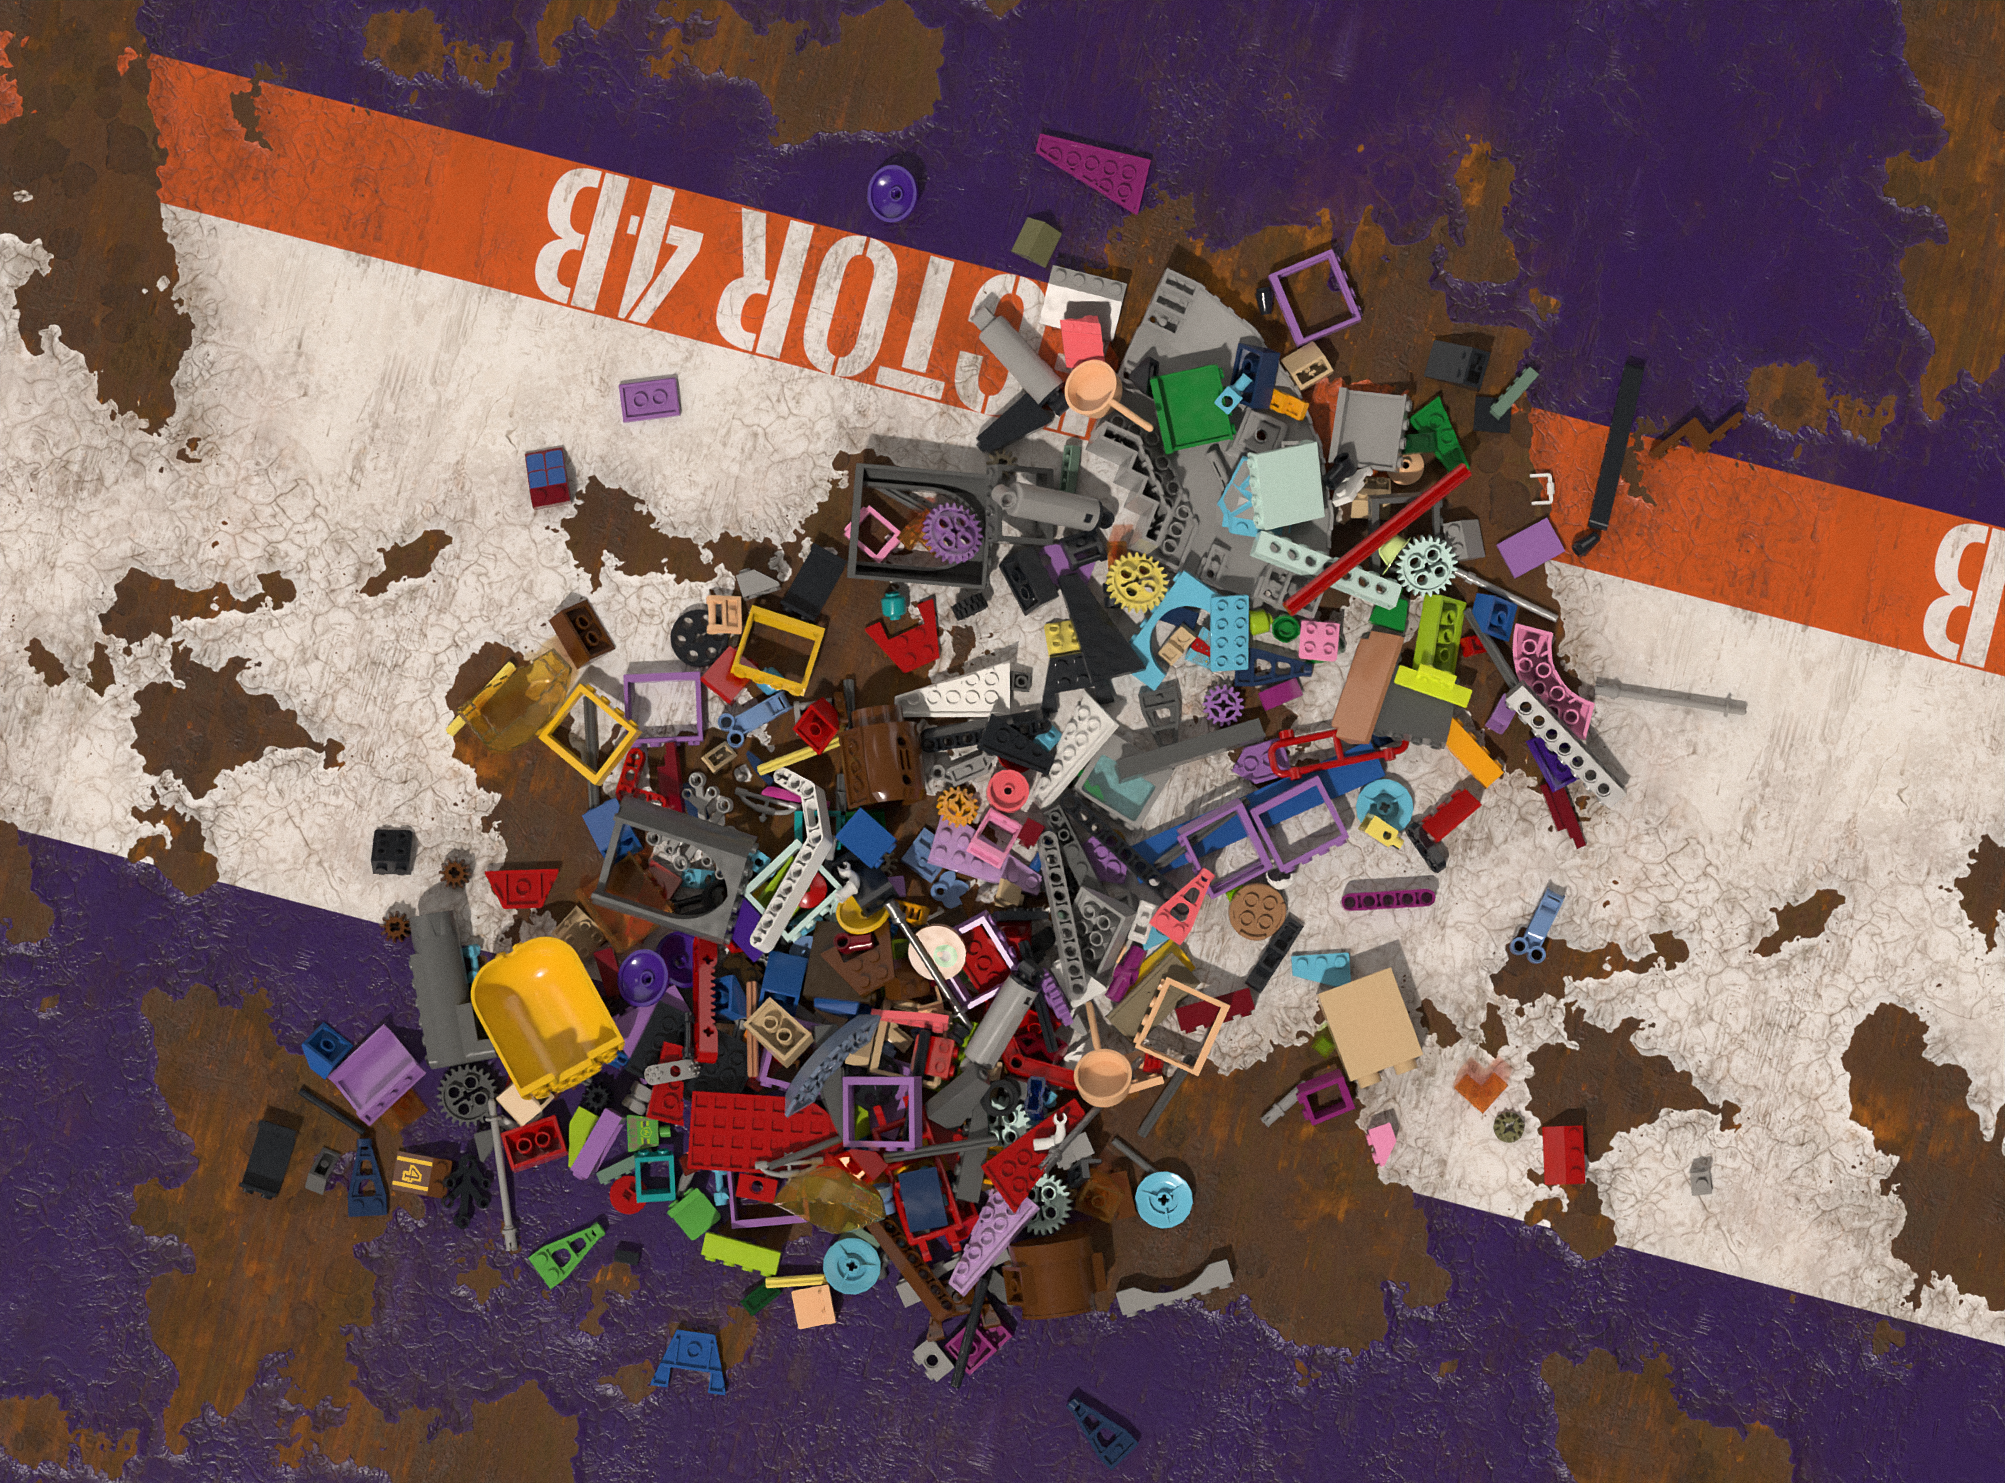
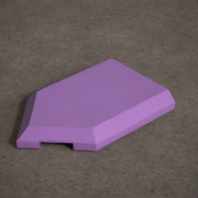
M1280 738L1245 747L1232 772L1254 784L1279 778L1270 768L1268 749L1272 743L1280 740ZM1285 747L1277 749L1275 755L1279 769H1290Z
M1093 836L1084 842L1083 846L1094 864L1101 881L1125 884L1127 867ZM1112 836L1107 838L1106 843L1108 846L1114 847L1117 845ZM1122 850L1120 854L1121 857L1124 860H1128L1127 855Z

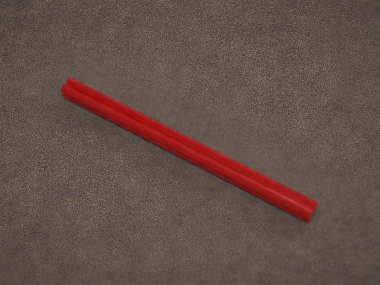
M1464 463L1459 464L1282 603L1283 607L1291 616H1294L1471 477L1472 474Z

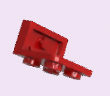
M919 1034L916 1037L915 1047L910 1066V1070L912 1072L914 1069ZM930 1036L924 1074L950 1081L956 1072L954 1060L958 1058L960 1052L958 1043L955 1040Z

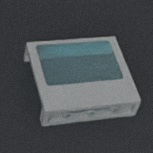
M1112 734L1091 758L1072 792L1081 801H1089L1091 803L1090 806L1100 812L1102 809L1107 812L1106 816L1113 821L1118 819L1123 822V826L1133 832L1135 829L1138 831L1174 770L1170 768L1119 784L1114 768L1116 761L1144 752L1117 735Z

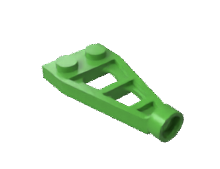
M596 1222L588 1229L542 1247L528 1259L549 1288L552 1289L569 1276L599 1238L606 1235V1232L599 1222ZM578 1238H583L586 1246L579 1253H575L570 1243ZM565 1248L571 1254V1259L564 1267H559L552 1254L554 1251Z

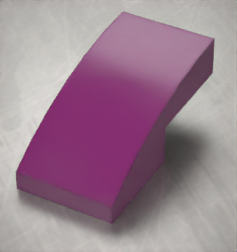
M1293 678L1262 691L1258 695L1265 711L1299 698L1303 696L1297 679Z

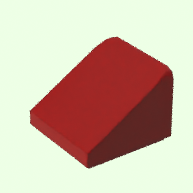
M1477 635L1460 639L1462 653L1465 658L1487 652Z

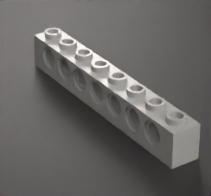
M1524 680L1506 694L1505 703L1512 711L1515 710L1519 714V719L1525 725L1528 723L1532 727L1533 734L1545 741V746L1551 752L1554 751L1558 755L1557 758L1563 765L1567 764L1571 768L1570 771L1577 779L1580 778L1584 782V787L1589 792L1593 791L1596 794V799L1602 806L1606 805L1610 809L1627 795V788ZM1529 702L1531 706L1524 708L1521 706V703ZM1540 715L1544 719L1542 721H1536L1534 720V717ZM1549 729H1554L1557 731V733L1554 735H1549L1547 731ZM1568 743L1570 746L1564 749L1560 747V744ZM1576 756H1580L1583 758V760L1581 762H1575L1573 758ZM1588 770H1594L1596 772L1592 776L1586 774ZM1605 783L1609 787L1606 789L1599 788V785Z

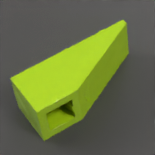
M581 1106L578 1107L569 1125L568 1167L570 1168L600 1118Z

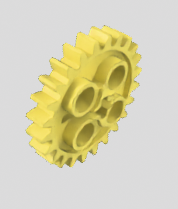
M1129 552L1127 558L1121 555L1120 561L1116 559L1113 563L1114 565H1111L1109 568L1110 571L1106 575L1109 579L1105 582V584L1110 585L1107 588L1108 592H1112L1110 598L1116 597L1114 604L1122 603L1121 609L1127 606L1128 612L1134 608L1136 614H1138L1140 609L1146 613L1147 607L1152 611L1154 605L1159 606L1160 600L1163 601L1164 594L1168 590L1165 588L1168 585V581L1164 580L1167 574H1161L1164 567H1157L1159 561L1153 563L1152 556L1146 559L1145 553L1142 557H1139L1138 552L1135 553L1134 557ZM1139 570H1145L1147 572V575L1140 573ZM1121 573L1127 574L1129 578L1122 577ZM1145 587L1151 588L1153 592H1147ZM1126 591H1132L1135 596H1129Z

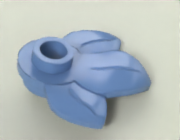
M955 871L943 873L939 882L935 883L931 888L932 897L937 901H942L950 909L962 904L959 897L965 894L969 888L965 882L955 880ZM938 888L944 889L943 895L937 894Z

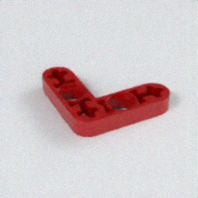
M638 748L630 749L616 788V798L622 801L625 797L621 795L622 791L633 794V797L637 799L640 794L644 793L647 797V802L651 803L652 800H661L663 802L662 807L668 808L669 801L666 797L637 788L646 761V754ZM638 754L640 756V759L635 760L633 758V755ZM630 764L638 766L637 769L630 766ZM630 770L635 772L633 780H628L626 777Z

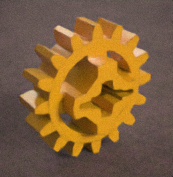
M952 787L948 791L944 790L938 798L936 808L940 809L938 815L944 816L942 821L948 820L949 826L955 823L956 828H958L959 824L963 827L967 823L971 824L976 818L977 810L979 809V806L975 805L977 799H972L973 793L968 795L967 789L965 788L963 791H960V787H957L956 790Z

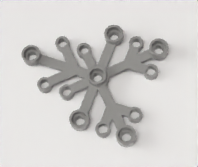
M701 772L692 773L689 777V783L696 789V796L694 789L687 788L683 790L682 797L685 800H689L698 809V817L707 821L706 807L713 798L719 796L720 790L716 786L709 787L704 796L705 775ZM698 776L701 778V783L697 780ZM712 789H714L715 795L711 794ZM687 791L691 793L690 797L687 796ZM728 797L720 798L716 803L717 811L709 822L717 824L725 813L733 809V801ZM727 826L728 828L736 830L733 826ZM647 833L646 840L649 845L656 846L663 841L671 840L664 847V853L667 856L676 854V847L680 841L658 834L657 841L655 833ZM690 846L684 855L677 856L673 861L675 869L678 871L687 870L690 867V859L698 848ZM669 847L672 848V853L668 851ZM702 852L701 862L703 866H712L714 861ZM706 858L710 859L709 864L706 862ZM716 865V878L720 880L724 879V877L720 875V869ZM751 870V872L748 873L746 879L752 877L753 870Z

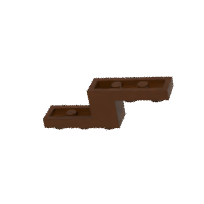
M1739 411L1711 434L1694 417L1648 455L1652 460L1655 458L1660 460L1668 454L1667 449L1673 446L1675 448L1683 442L1682 437L1696 454L1700 452L1705 454L1712 448L1711 443L1715 440L1720 442L1727 436L1726 431L1730 428L1733 431L1742 424L1740 420L1744 416Z

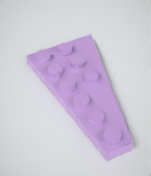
M940 816L927 863L999 885L1000 878H1004L1021 887L1022 893L1037 897L1042 876L1010 854H1008L1001 868L998 869L967 852L966 850L976 830L969 825L963 827L959 824L958 828H956L955 823H952L949 826V821H942L944 816ZM982 834L980 835L979 839L1001 852L1005 851Z
M994 1187L990 1190V1197L979 1214V1219L971 1232L970 1241L965 1245L963 1250L965 1252L960 1262L957 1263L949 1281V1284L962 1296H965L1040 1210L1028 1197L1024 1199L1014 1214L997 1189Z

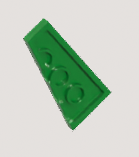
M1437 397L1409 418V422L1418 434L1435 433L1436 452L1433 453L1448 473L1461 463H1464L1468 470L1470 469L1440 397Z

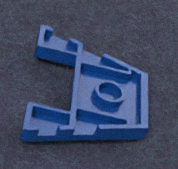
M677 1329L650 1385L668 1387L671 1367L711 1373L708 1393L726 1395L716 1335Z

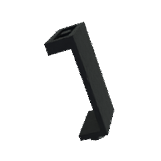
M813 543L810 553L785 598L780 602L783 606L782 609L789 614H793V612L799 614V619L806 623L810 621L815 623L843 573L847 561Z
M851 851L831 863L838 875V867L845 869L843 862H848L851 870L859 875L861 880L858 893L852 896L867 918L882 909L884 903L892 898L895 900L900 897L880 867L878 869L875 867L870 869ZM841 878L844 884L846 885V882L849 881V879Z
M262 1119L259 1120L257 1126L259 1127L258 1134L243 1180L239 1182L238 1186L243 1187V1192L254 1194L255 1191L262 1193V1198L272 1200V1197L277 1198L299 1131Z

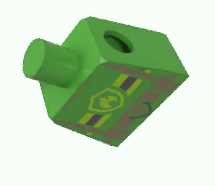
M627 1115L628 1152L659 1146L660 1137H671V1126H659V1120L646 1118L645 1116Z

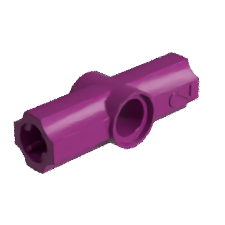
M1135 945L1131 946L1124 961L1119 963L1114 970V979L1105 993L1107 998L1116 1003L1123 999L1129 986L1134 985L1138 979V970L1147 955L1146 951Z

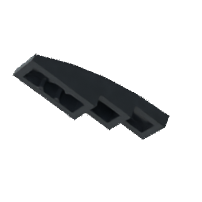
M1287 916L1245 981V984L1261 994L1304 926Z

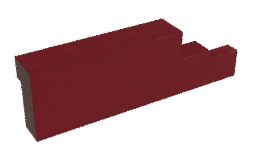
M676 742L665 743L667 753L664 755L665 766L657 767L660 795L668 799V809L686 813L685 802L682 797L683 784Z
M1548 783L1539 786L1556 831L1566 829L1569 838H1573L1577 849L1586 846L1565 788L1563 787L1552 792Z

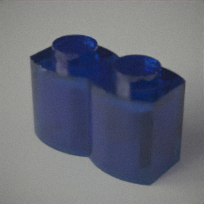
M1031 1076L1027 1083L1028 1096L1025 1099L1024 1110L1030 1120L1043 1121L1048 1112L1046 1102L1050 1097V1085L1045 1077Z

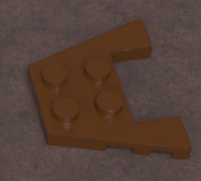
M888 920L874 930L880 945L845 963L835 946L821 953L823 959L861 997L896 980L890 933L891 926Z
M950 1279L941 1280L940 1283L956 1304L955 1310L947 1318L969 1314L978 1281L965 1296H962L949 1284ZM985 1295L981 1310L984 1329L1002 1326ZM931 1314L927 1341L932 1342L945 1339L943 1322L935 1319Z

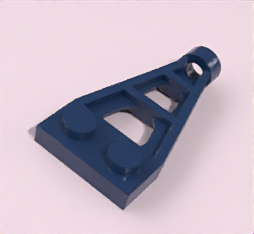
M1248 648V669L1235 670L1234 686L1256 687L1303 676L1312 677V662H1302L1260 649ZM1257 659L1270 662L1271 672L1268 675L1256 676L1254 674V662ZM1277 662L1288 663L1291 666L1290 673L1277 675L1275 673V664ZM1301 666H1304V673L1300 670Z
M372 1138L357 1139L358 1148L348 1193V1217L388 1215L387 1194L373 1150ZM368 1146L367 1150L362 1149V1147ZM369 1160L371 1162L373 1170L371 1175L360 1174L361 1161ZM370 1179L373 1181L376 1189L374 1196L362 1197L359 1195L358 1190L362 1180Z
M1077 1396L1066 1405L1067 1409L1073 1413L1098 1458L1111 1471L1139 1444L1126 1429L1084 1404ZM1080 1404V1409L1074 1410ZM1087 1415H1093L1100 1421V1424L1093 1431L1089 1430L1084 1423V1418ZM1102 1428H1107L1116 1434L1115 1440L1108 1447H1103L1097 1439V1433Z

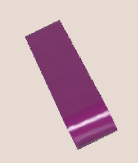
M1430 889L1349 893L1342 897L1340 904L1345 911L1416 908L1431 906L1435 902L1436 896ZM1425 892L1431 895L1429 903H1424L1421 899L1422 894ZM1404 894L1411 895L1412 902L1410 904L1403 903L1402 896ZM1385 895H1390L1393 898V903L1389 906L1383 903ZM1366 896H1371L1374 900V904L1371 907H1367L1363 902ZM1347 897H1351L1355 901L1352 908H1348L1344 904V900Z

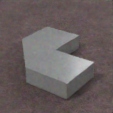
M832 835V847L825 857L824 868L830 874L833 871L831 863L835 861L838 841L834 835Z

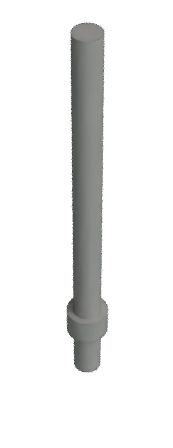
M1456 567L1457 571H1452V574L1465 579V582L1480 586L1553 622H1556L1558 615L1476 577V574L1473 572H1466Z

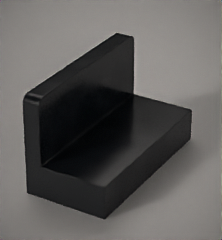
M1080 1159L1067 1171L1070 1189H1077L1090 1179V1172L1102 1164V1159Z

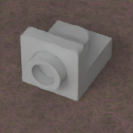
M1705 1167L1694 1168V1172L1689 1173L1692 1196L1712 1194L1711 1171H1705Z

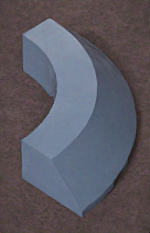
M858 1015L838 1029L812 1054L797 1073L785 1094V1116L787 1118L815 1102L819 1092L825 1085L823 1082L835 1073L849 1056V1053L853 1055L871 1042L881 1019L879 1015Z

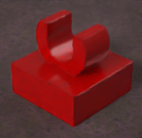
M1145 1053L1142 1072L1162 1075L1164 1061Z

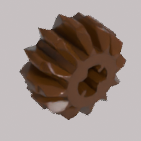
M454 857V863L448 858V866L444 863L441 864L445 871H439V874H445L444 877L440 878V881L448 880L445 886L449 887L452 883V889L454 890L457 888V883L460 888H464L462 881L470 882L465 876H472L471 872L465 871L470 868V865L463 867L466 861L464 859L458 864V857ZM454 868L460 872L459 876L456 875L457 878L451 875V871H454Z
M396 911L394 917L392 912H389L388 916L390 919L382 918L386 925L380 924V927L386 930L382 931L381 935L388 934L385 939L386 941L393 937L392 941L394 944L397 943L398 938L400 942H404L403 935L408 938L410 937L406 930L411 931L410 926H407V924H410L409 919L404 921L407 914L404 913L400 917V912ZM393 923H400L398 926L401 927L399 931H392L394 929L392 927Z

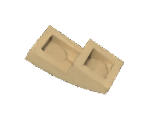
M1182 623L1160 648L1157 655L1172 666L1181 657L1184 650L1196 639L1198 634Z

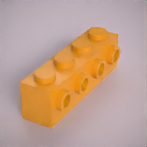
M1452 717L1445 746L1486 789L1504 773L1501 770L1503 766L1496 759L1493 761L1488 756L1490 752L1483 745L1480 747L1475 742L1477 738L1470 731L1467 733L1462 728L1464 724L1457 717Z

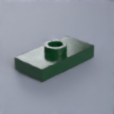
M764 1282L742 1299L740 1304L753 1317L782 1294L779 1288H766Z

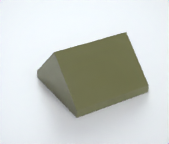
M1027 217L1011 252L1046 268L1062 233L1043 221Z

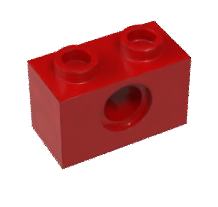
M740 1173L736 1196L774 1203L779 1180L767 1174L760 1177L756 1176V1173ZM754 1181L762 1182L763 1189L760 1192L753 1190L752 1184Z

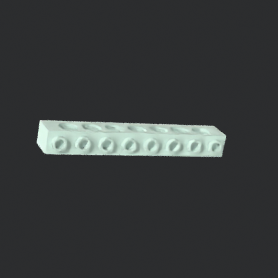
M1263 530L1256 534L1249 555L1311 580L1324 571V565L1329 567L1340 559L1337 557L1331 558L1323 551H1313L1305 544H1295L1287 537H1277L1269 530ZM1271 544L1277 547V552L1271 550ZM1288 551H1292L1294 553V559H1291L1289 557ZM1306 558L1311 559L1312 566L1306 563ZM1359 565L1347 573V580L1341 578L1331 586L1334 589L1388 610L1396 607L1402 585L1398 584L1396 580L1382 578L1377 572L1364 571ZM1359 578L1364 580L1365 586L1359 584ZM1376 585L1382 588V593L1376 590Z

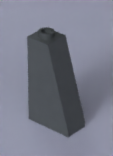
M973 1064L925 1103L928 1118L955 1133L991 1086L988 1072L984 1068Z

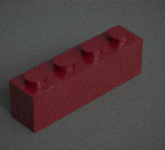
M1249 987L1214 997L1230 1005L1223 1023L1234 1020L1233 1016L1240 1014L1241 1018L1252 1015V1010H1255ZM1204 1000L1174 1009L1180 1031L1185 1030V1033L1188 1034L1197 1031L1196 1027L1201 1025L1204 1026V1029L1213 1026L1221 1007Z

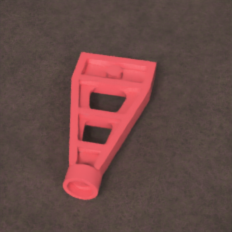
M1203 867L1199 875L1157 910L1149 924L1180 946L1192 930L1209 884L1213 881L1215 875ZM1201 876L1207 879L1208 881H1202ZM1192 887L1200 892L1194 904L1184 899V895ZM1178 903H1184L1189 908L1188 916L1184 922L1178 921L1170 914L1171 909Z
M873 1008L871 1010V1015H879L881 1017L880 1021L932 1029V1032L943 1033V1031L948 1030L949 1015Z

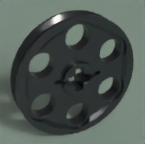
M696 609L684 613L676 620L671 630L670 641L674 653L682 662L693 667H706L714 664L728 645V633H724L723 639L716 641L712 634L706 633L707 626L701 624V618L704 615H708L707 610ZM716 615V624L722 625V620ZM686 618H690L693 621V625L689 629H685L682 626V621ZM696 634H705L702 638L704 640L702 643L694 641L696 640ZM678 636H683L686 639V643L682 647L675 644V639ZM707 649H716L717 655L714 658H708L706 656ZM688 652H697V660L689 661L687 659Z
M881 1052L878 1069L884 1070L886 1066L890 1065L893 1068V1073L900 1074L894 1060ZM846 1064L844 1068V1077L869 1075L866 1074L867 1068L861 1067L860 1072L857 1074L851 1071L852 1065ZM859 1085L858 1092L854 1093V1103L864 1108H873L877 1105L884 1106L895 1097L900 1085H889L891 1087V1094L888 1096L882 1093L884 1085ZM868 1093L874 1095L875 1099L872 1104L865 1102V1096Z

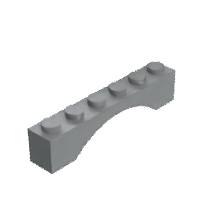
M1007 1249L1002 1252L991 1267L1010 1260ZM959 1252L951 1256L952 1260L947 1263L942 1260L933 1265L934 1269L931 1271L937 1279L956 1267L963 1256L962 1253ZM905 1278L898 1281L899 1285L896 1286V1289L905 1308L921 1301Z
M1223 1259L1208 1264L1194 1281L1174 1291L1149 1292L1131 1287L1115 1293L1122 1315L1126 1314L1128 1318L1138 1315L1137 1311L1145 1309V1312L1155 1310L1158 1304L1163 1303L1164 1306L1174 1304L1175 1299L1181 1297L1184 1301L1194 1298L1193 1294L1198 1292L1201 1295L1211 1293V1288L1219 1286V1289L1230 1287V1283L1234 1281L1228 1261Z

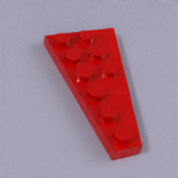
M1075 1098L980 1166L1014 1214L1043 1175L1044 1168L1041 1170L1038 1165L1049 1154L1048 1151L1050 1149L1035 1151L1033 1139L1048 1138L1050 1135H1055L1056 1125L1053 1122V1116L1056 1114L1057 1120L1061 1122L1063 1120L1062 1113L1067 1116L1065 1123L1067 1137L1086 1114Z

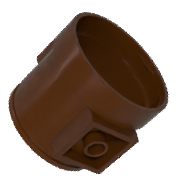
M1090 1233L1044 1236L1008 1245L1011 1265L1002 1266L1007 1305L1020 1306L1022 1308V1319L1060 1318L1083 1314L1097 1309L1095 1293L1107 1291V1277L1104 1271V1257L1102 1252L1093 1251Z

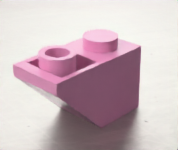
M1390 1122L1368 1129V1134L1365 1135L1368 1145H1372L1374 1153H1372L1375 1164L1379 1163L1380 1167L1385 1166L1396 1143Z

